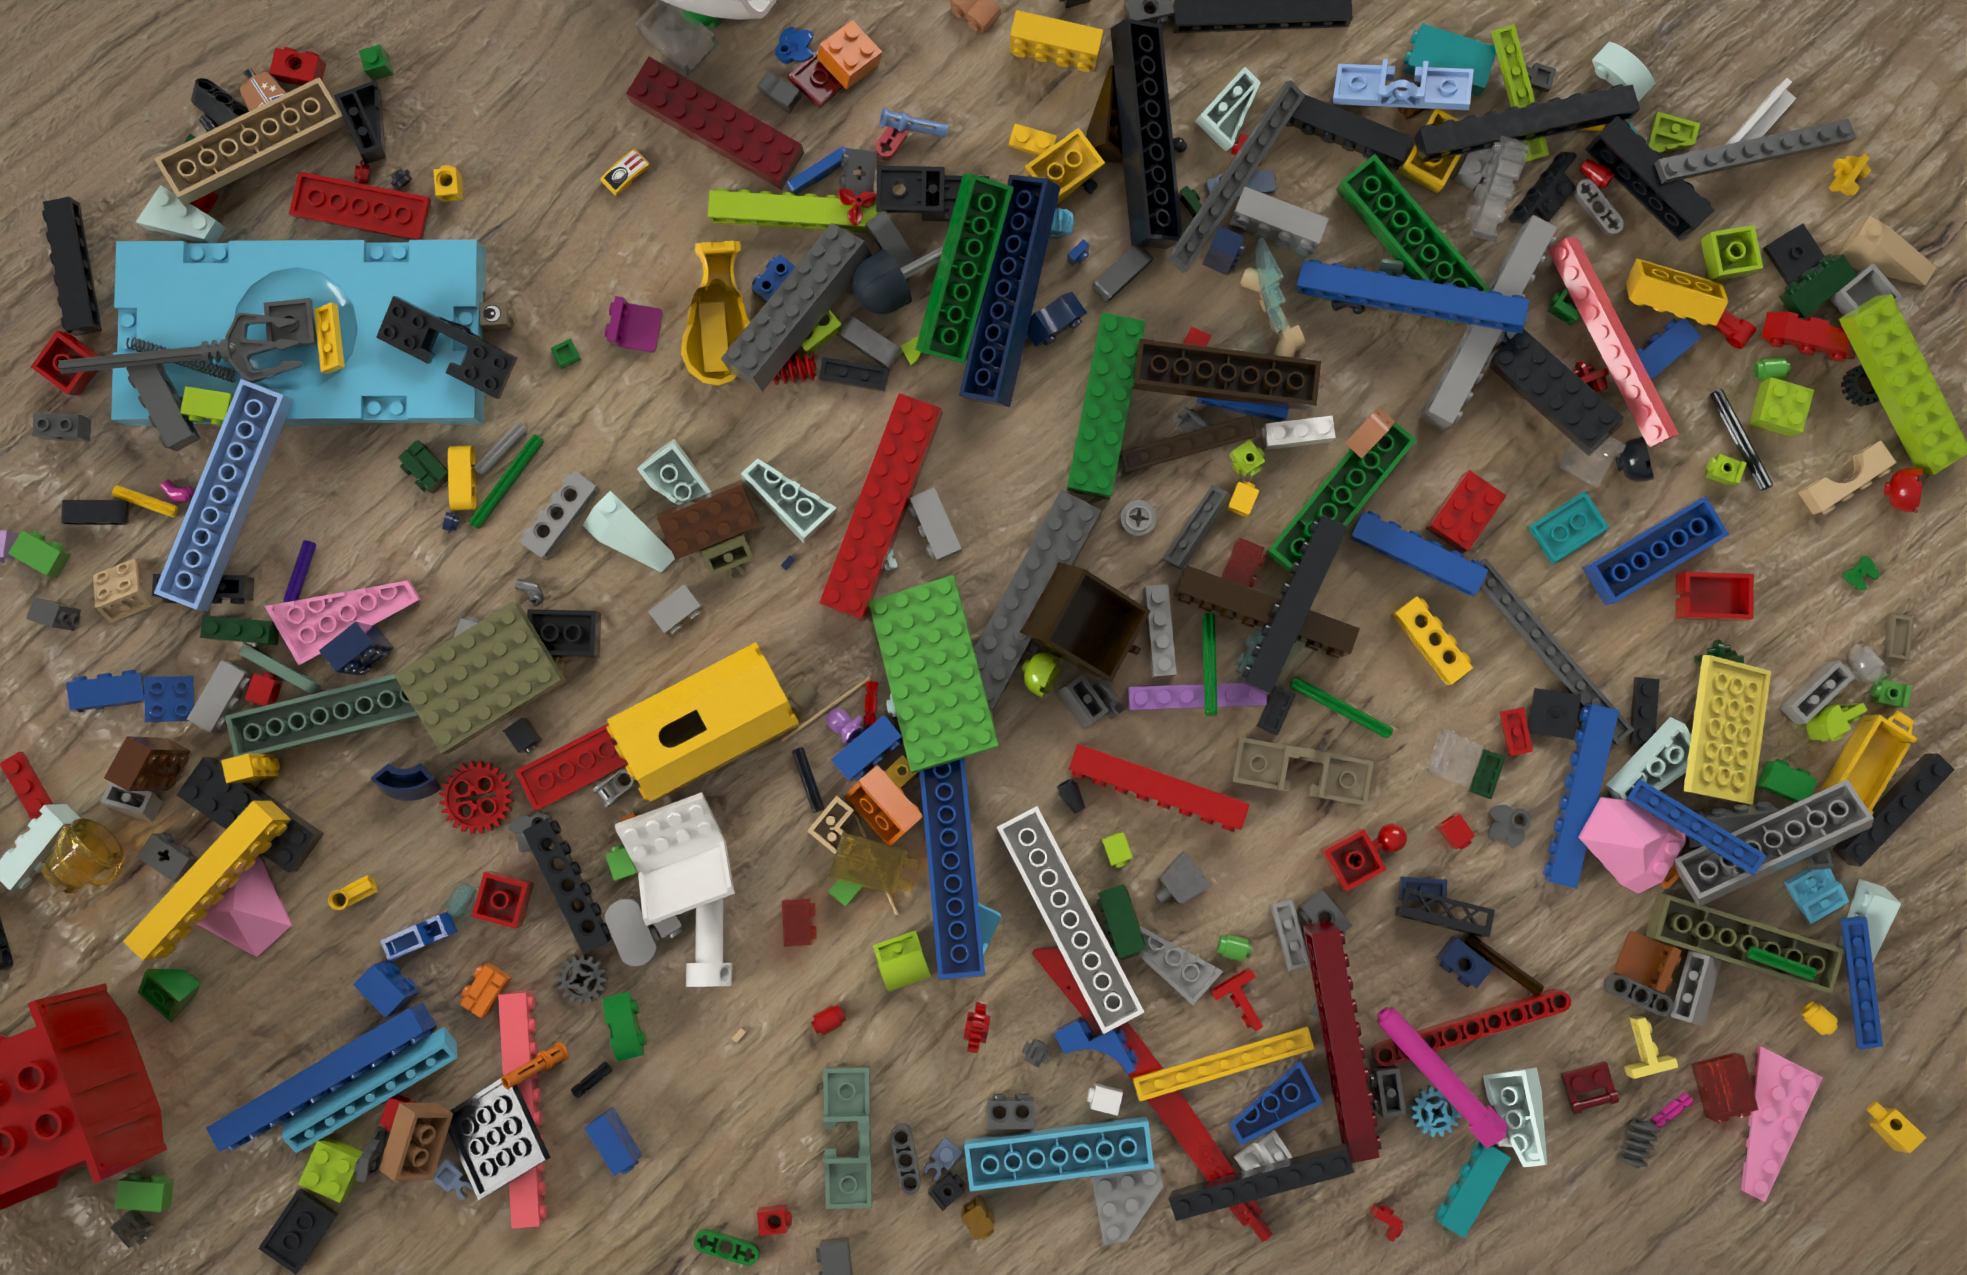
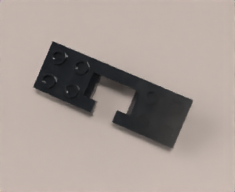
M398 296L392 297L376 338L430 364L435 355L432 349L440 332L468 346L461 364L449 363L445 373L496 399L501 398L518 357L480 339V336L474 334L466 326L441 316H435Z

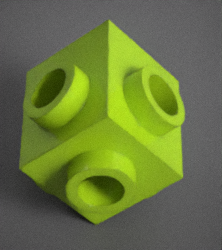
M1250 439L1229 454L1233 461L1231 463L1237 474L1241 473L1243 477L1248 474L1252 477L1262 470L1261 465L1265 462L1264 452L1259 446L1255 447Z

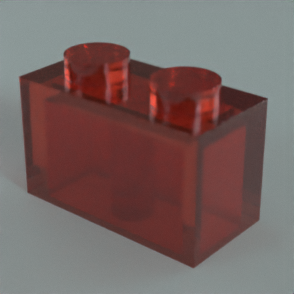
M1239 537L1221 578L1252 588L1257 578L1254 572L1257 566H1262L1266 556L1263 554L1265 548Z
M811 898L782 900L784 947L812 945L813 939H817V927L812 925V917L816 916V905L811 903Z

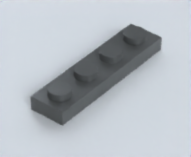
M1211 485L1163 559L1167 563L1181 570L1185 568L1232 497L1230 493Z

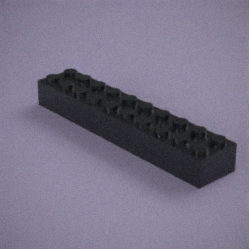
M1126 18L1110 28L1131 246L1168 249L1176 245L1181 238L1182 226L1162 24Z

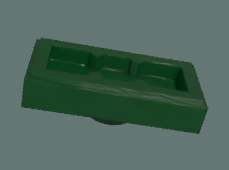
M1482 749L1468 792L1492 799L1506 756Z

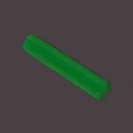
M1756 947L1748 949L1747 957L1749 959L1809 980L1815 979L1817 970L1813 967Z

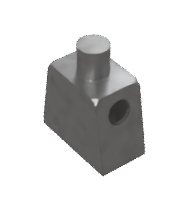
M1182 851L1158 877L1164 886L1154 895L1162 905L1172 897L1181 904L1209 889L1212 885L1187 853Z

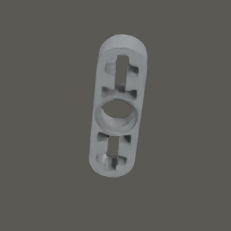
M1589 179L1581 180L1575 186L1576 188L1573 191L1574 197L1604 235L1609 237L1617 235L1624 227L1623 219L1593 181ZM1587 187L1589 191L1582 194L1581 190ZM1593 196L1596 197L1590 203H1588V200L1590 198H1592ZM1596 202L1601 203L1604 207L1603 213H1596L1593 210V204ZM1608 213L1609 216L1602 221L1601 218ZM1615 222L1616 226L1610 229L1608 225Z

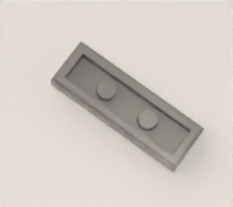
M1293 899L1270 904L1288 971L1310 966L1307 948Z

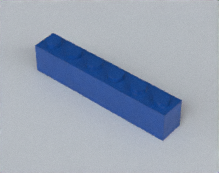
M1363 511L1350 540L1471 597L1477 595L1488 572V569L1484 568L1485 565L1476 560L1470 562L1464 559V555L1455 550L1449 552L1443 549V545L1436 541L1430 540L1428 542L1421 539L1422 535L1410 530L1406 532L1396 522L1389 521L1387 523L1380 519V515L1368 511V513Z

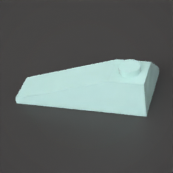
M611 491L593 507L583 524L599 542L661 573L675 561L672 551Z

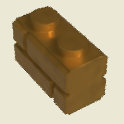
M977 1195L963 1205L961 1219L966 1227L969 1228L974 1239L979 1240L982 1238L985 1240L994 1233V1214L987 1207L982 1196Z

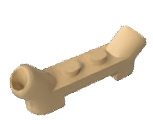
M1251 267L1245 269L1240 282L1241 286L1259 293L1261 307L1264 312H1268L1270 317V327L1279 336V341L1273 355L1294 357L1296 351L1306 348V341L1299 325L1290 328L1275 296L1274 291L1278 289L1280 283L1274 270L1271 267L1262 271Z

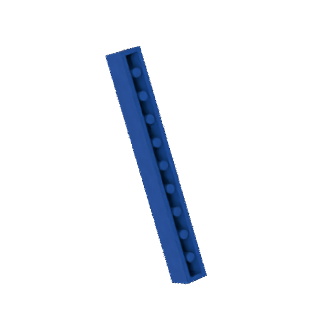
M1314 259L1309 261L1303 260L1297 282L1299 294L1516 333H1523L1530 301L1520 295H1512L1510 297L1502 295V293L1497 291L1482 292L1474 287H1466L1465 289L1456 287V285L1451 283L1436 284L1429 279L1413 280L1406 275L1390 276L1383 271L1367 272L1360 267L1350 269L1337 263L1331 265L1322 264L1321 261Z

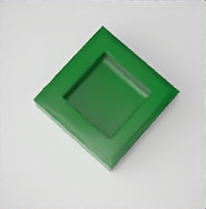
M571 338L551 347V351L561 369L582 360Z

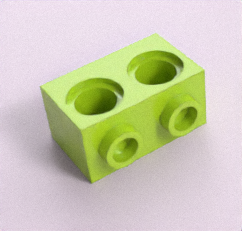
M830 309L824 316L830 319L829 324L826 326L817 324L812 330V336L804 340L800 345L807 356L837 335L842 329L841 323Z

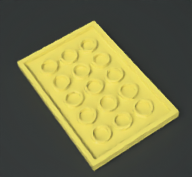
M1703 655L1686 777L1684 780V792L1753 805L1771 671L1711 655Z

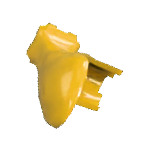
M740 241L702 242L695 244V255L701 261L703 277L701 285L695 290L688 311L687 327L682 338L681 356L688 373L705 384L719 386L732 382L737 377L728 370L721 357L728 350L727 343H729L730 348L750 323L744 307L743 297L737 289L734 276L735 260L741 252Z

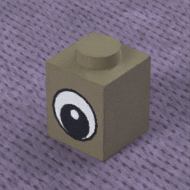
M507 302L480 303V325L485 330L512 329V322H515L516 319L515 310Z

